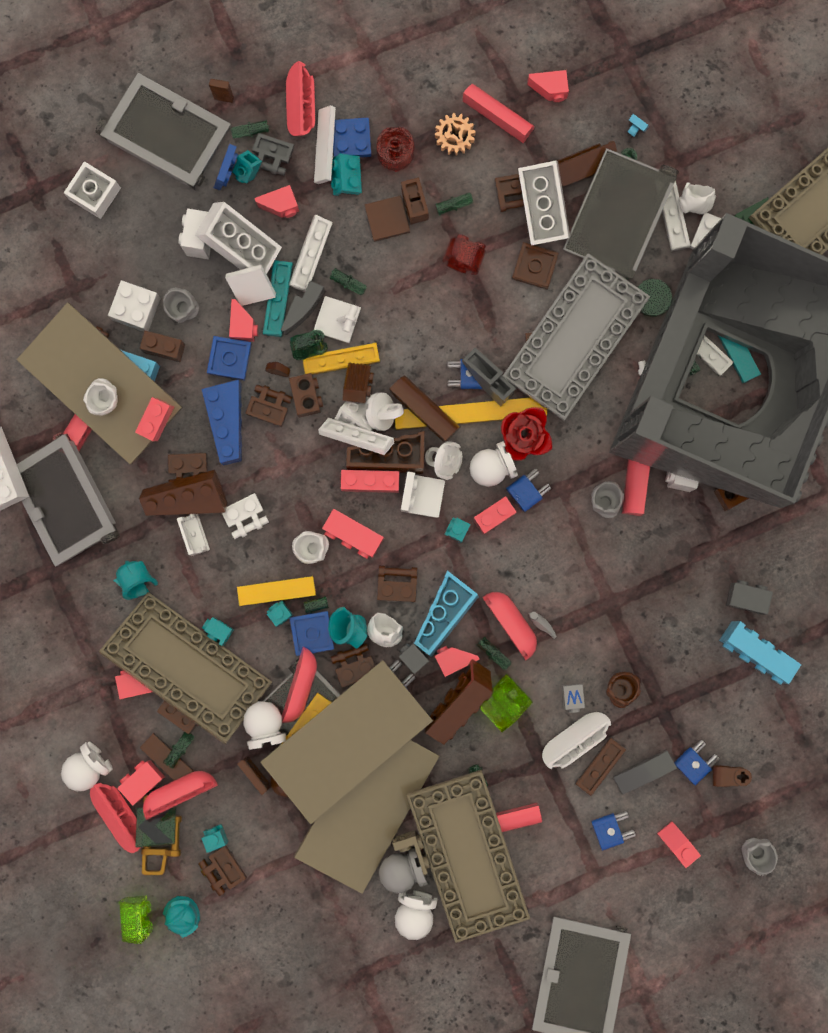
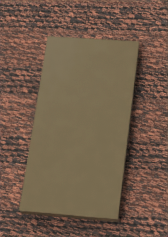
M828 148L749 217L755 226L820 255L828 250Z
M68 302L17 358L21 365L130 465L152 443L151 440L135 433L151 398H158L174 406L166 426L183 408ZM98 378L106 379L114 385L118 395L116 408L102 416L90 413L83 401L88 387Z
M149 592L99 651L105 658L225 745L244 721L247 708L258 702L272 684L271 680L224 646L207 637L206 633Z
M382 660L260 763L307 821L312 824L433 720Z
M413 740L407 742L312 823L294 858L363 894L411 808L407 794L422 788L439 755Z
M482 770L408 793L407 798L455 943L529 920L530 916Z

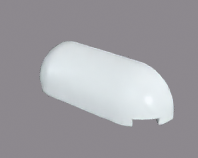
M600 712L589 713L547 743L542 753L546 766L550 769L560 766L562 769L584 755L605 739L608 726H611L610 719Z

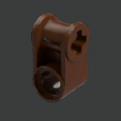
M713 766V786H747L752 780L750 771L743 767ZM742 772L745 774V778L740 780L737 778V775H741Z

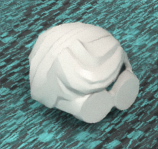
M687 182L683 189L682 197H679L678 201L684 213L705 214L714 205L716 198L715 189L710 186L692 185Z
M98 378L88 387L83 399L88 411L102 416L116 408L118 403L117 389L108 380Z
M311 531L302 532L292 542L293 553L305 564L324 560L329 548V541L325 535Z
M377 613L370 619L367 632L369 638L374 643L383 647H393L402 639L403 626L398 624L393 618L384 613Z

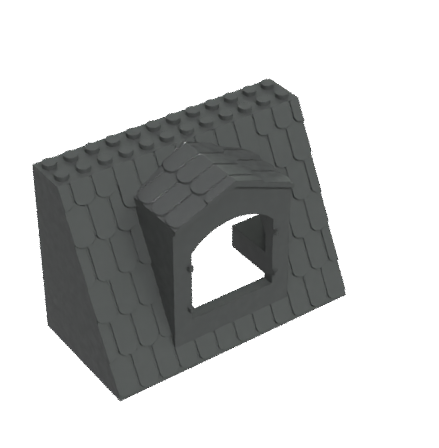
M726 213L692 250L609 453L768 505L783 508L799 501L802 495L800 489L809 477V472L807 471L816 459V448L821 445L824 438L822 433L824 428L828 426V258ZM706 330L744 346L753 352L764 355L767 362L769 384L766 397L758 411L747 421L739 425L679 399Z

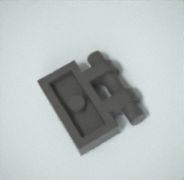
M258 133L252 151L258 154V158L262 161L259 170L264 169L270 171L273 175L285 176L286 169L280 167L281 162L289 164L294 144ZM265 157L274 159V163L264 162Z

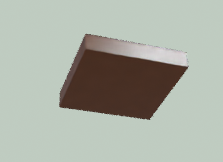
M401 195L364 204L374 242L410 233Z
M523 242L512 279L548 290L559 253Z
M249 756L237 764L261 795L269 790L271 784Z

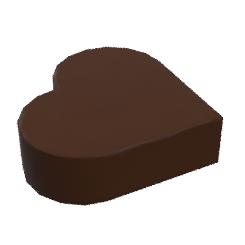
M269 362L265 368L266 372L282 377H289L291 371L290 368L279 362Z

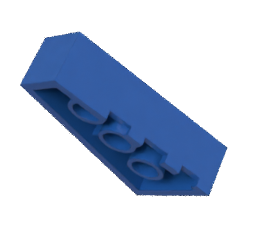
M239 380L202 389L219 461L223 466L242 461V383Z

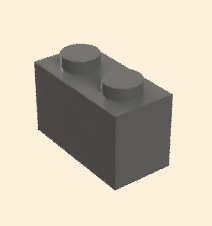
M737 580V583L730 584L726 606L768 615L773 594L772 591L767 590L768 587L756 585V587L748 586L749 582Z
M407 643L399 650L402 653L399 655L400 659L413 674L429 662L414 643L412 645Z

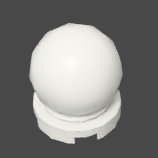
M504 441L496 444L497 449L482 450L475 454L471 460L469 468L471 477L481 486H495L502 482L506 475H509L511 479L518 476L512 457L505 450L506 445Z
M258 701L247 708L243 726L246 733L252 737L250 741H247L249 750L262 748L264 743L270 741L271 745L286 741V733L279 731L282 726V715L275 705L270 702Z
M85 742L80 747L81 753L71 755L62 765V781L69 789L76 792L92 788L99 780L100 774L106 776L113 770L108 759L104 761L99 755L102 751L91 742Z
M416 890L413 891V894L399 893L398 901L402 905L398 907L395 915V927L400 935L408 940H419L426 937L433 925L431 909L436 908L438 898L432 899L431 894Z

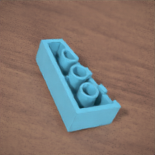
M448 570L414 642L415 645L430 657L433 656L479 598L476 592Z
M731 621L719 640L723 643L722 647L730 652L736 651L740 654L739 658L746 663L751 661L756 665L755 669L763 674L769 673L772 675L771 679L780 685L782 683L789 684L801 664L779 649L776 651L775 646L769 641L758 639L759 634L754 630L744 629L746 625L741 621Z

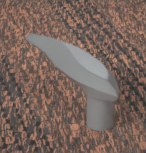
M536 612L528 613L529 618L536 627L548 633L553 639L557 637L545 618Z

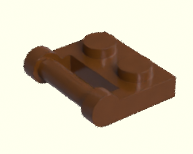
M519 174L495 178L500 212L523 207V199L505 202L504 198L522 194Z
M379 565L377 600L416 602L417 567L401 569L385 568V566ZM384 575L411 577V582L384 581Z

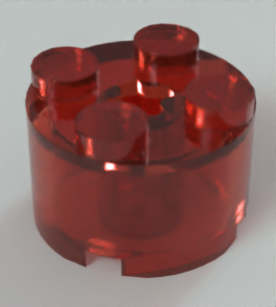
M388 127L379 134L376 147L380 163L385 168L395 172L409 166L414 158V140L411 133L403 127Z
M458 234L457 238L450 239L442 261L443 263L447 261V266L455 271L464 274L467 271H472L471 275H477L486 253V245L480 242L474 243L469 241L467 236Z

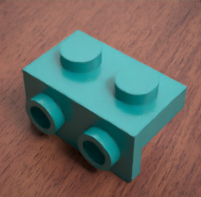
M340 153L332 159L331 187L333 195L338 196L341 193L359 195L362 193L360 156Z

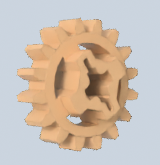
M453 113L452 118L445 115V121L439 120L440 126H436L435 131L437 133H435V138L438 139L436 142L437 146L442 145L441 151L447 149L448 155L454 151L455 156H457L458 151L464 154L465 148L471 149L470 143L475 141V138L472 136H475L476 132L472 130L474 124H468V117L464 120L462 119V114L456 117L455 113ZM447 127V132L443 135V130ZM468 134L467 139L463 142V137Z

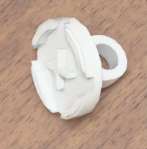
M375 393L368 399L367 404L369 406L366 409V418L370 427L377 431L388 430L392 426L394 419L404 413L402 405L394 404L387 393Z
M447 441L440 448H429L426 451L425 460L428 465L435 468V473L438 477L445 480L452 479V475L454 473L457 474L462 464V451L459 450L461 447L456 442ZM436 452L437 454L434 462L432 456Z

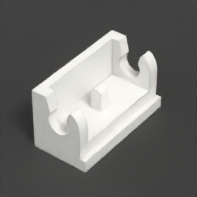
M190 514L187 517L177 518L188 555L194 556L209 551L210 548L199 515Z

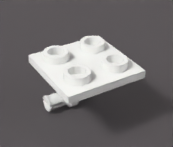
M325 296L313 332L350 343L361 307Z

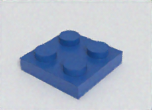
M369 118L335 120L334 157L340 153L371 157Z
M231 144L228 146L213 187L221 191L222 186H227L232 171H229V168L233 169L238 156L235 153L236 146Z
M213 336L207 374L245 380L252 343Z
M328 611L290 618L296 656L301 654L303 647L309 649L312 653L334 649V643L328 631Z

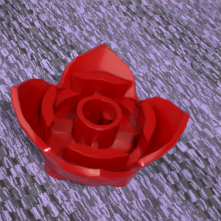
M531 407L522 412L509 413L504 417L501 433L506 445L505 450L507 453H510L512 460H523L529 454L543 455L552 450V438L545 430L547 416L543 408ZM525 429H526V431H525V432L527 433V436H526V437H525V436H521V435H522V434H521L522 430H525Z

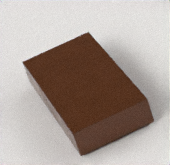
M210 79L209 87L214 100L233 103L234 96L229 82Z

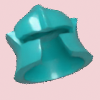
M125 561V564L119 567L116 572L117 578L113 580L122 588V596L127 600L142 597L149 592L144 582H151L155 586L158 585L157 580L149 574L143 561Z
M340 607L330 617L328 625L329 635L336 644H349L357 649L367 638L366 620L360 615H353L345 607Z
M176 896L166 904L163 911L167 929L175 934H179L182 938L192 934L198 928L200 921L199 908L194 900L189 897Z

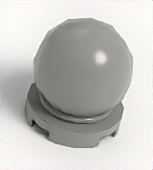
M415 847L408 850L409 854L407 856L399 853L392 854L384 859L379 869V880L386 890L393 893H403L411 889L415 883H418L420 887L428 885Z

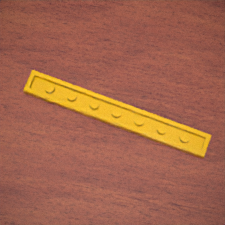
M531 398L510 399L502 406L495 401L439 406L457 424L503 420L509 413L522 412L531 407L543 408L547 416V409ZM403 409V415L395 418L396 430L427 427L408 409Z

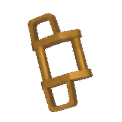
M168 811L159 820V822L172 823L171 848L151 847V839L144 833L143 848H141L143 875H162L166 870L168 856H181V849H179L181 815L169 814ZM144 813L142 814V821L145 820ZM147 855H163L161 870L147 869Z

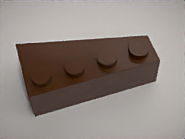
M425 431L394 438V444L385 455L357 446L347 447L346 468L347 470L399 471V473L413 472L415 474H423Z
M215 470L143 489L139 497L146 516L225 513L228 504Z
M473 659L468 664L470 666L466 674L462 672L458 678L459 682L454 690L450 688L444 699V704L441 702L429 716L433 721L425 727V733L443 745L448 740L454 738L456 731L460 727H464L468 722V718L472 714L477 713L481 704L485 700H489L493 694L491 671Z

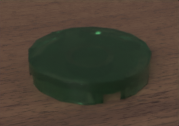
M648 279L638 286L640 290L650 296L641 309V314L657 317L669 309L672 303V293L665 282L659 279Z

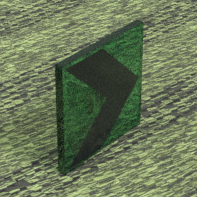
M176 806L148 820L144 817L143 808H137L136 848L175 844Z

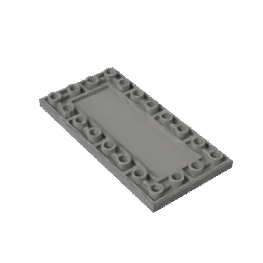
M587 254L503 374V377L518 390L565 421L650 296L599 260Z

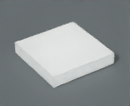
M262 265L226 274L225 278L241 306L276 298V292Z

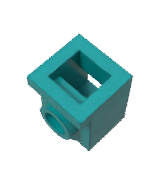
M247 150L237 156V162L232 173L236 175L237 181L247 184L255 179L262 161Z
M452 518L444 535L462 543L471 524L459 518Z
M283 600L275 603L267 611V616L276 627H279L293 616Z
M212 617L211 620L207 619L202 627L208 633L207 637L215 642L219 639V645L225 646L234 631L232 627L215 617Z
M222 824L203 831L204 836L201 839L207 853L221 848L228 843Z

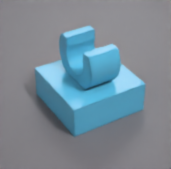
M633 114L629 119L633 125L628 130V133L635 137L639 129L645 132L649 125Z

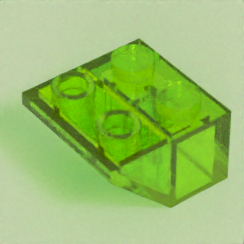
M505 674L492 686V696L480 706L483 713L501 732L514 724L533 703L508 674Z
M147 895L125 897L119 901L122 942L142 944L152 933V922L148 918V913L151 911L150 901H147Z

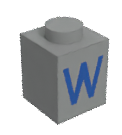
M583 684L561 686L563 708L565 710H569V713L580 712V708H585Z

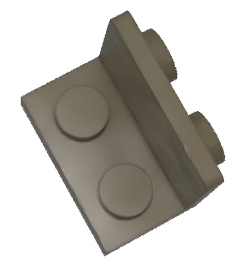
M413 830L395 836L393 838L394 850L405 852L414 845L423 874L427 875V869L430 868L426 853L423 854L422 852L424 847L420 835H417L416 831Z

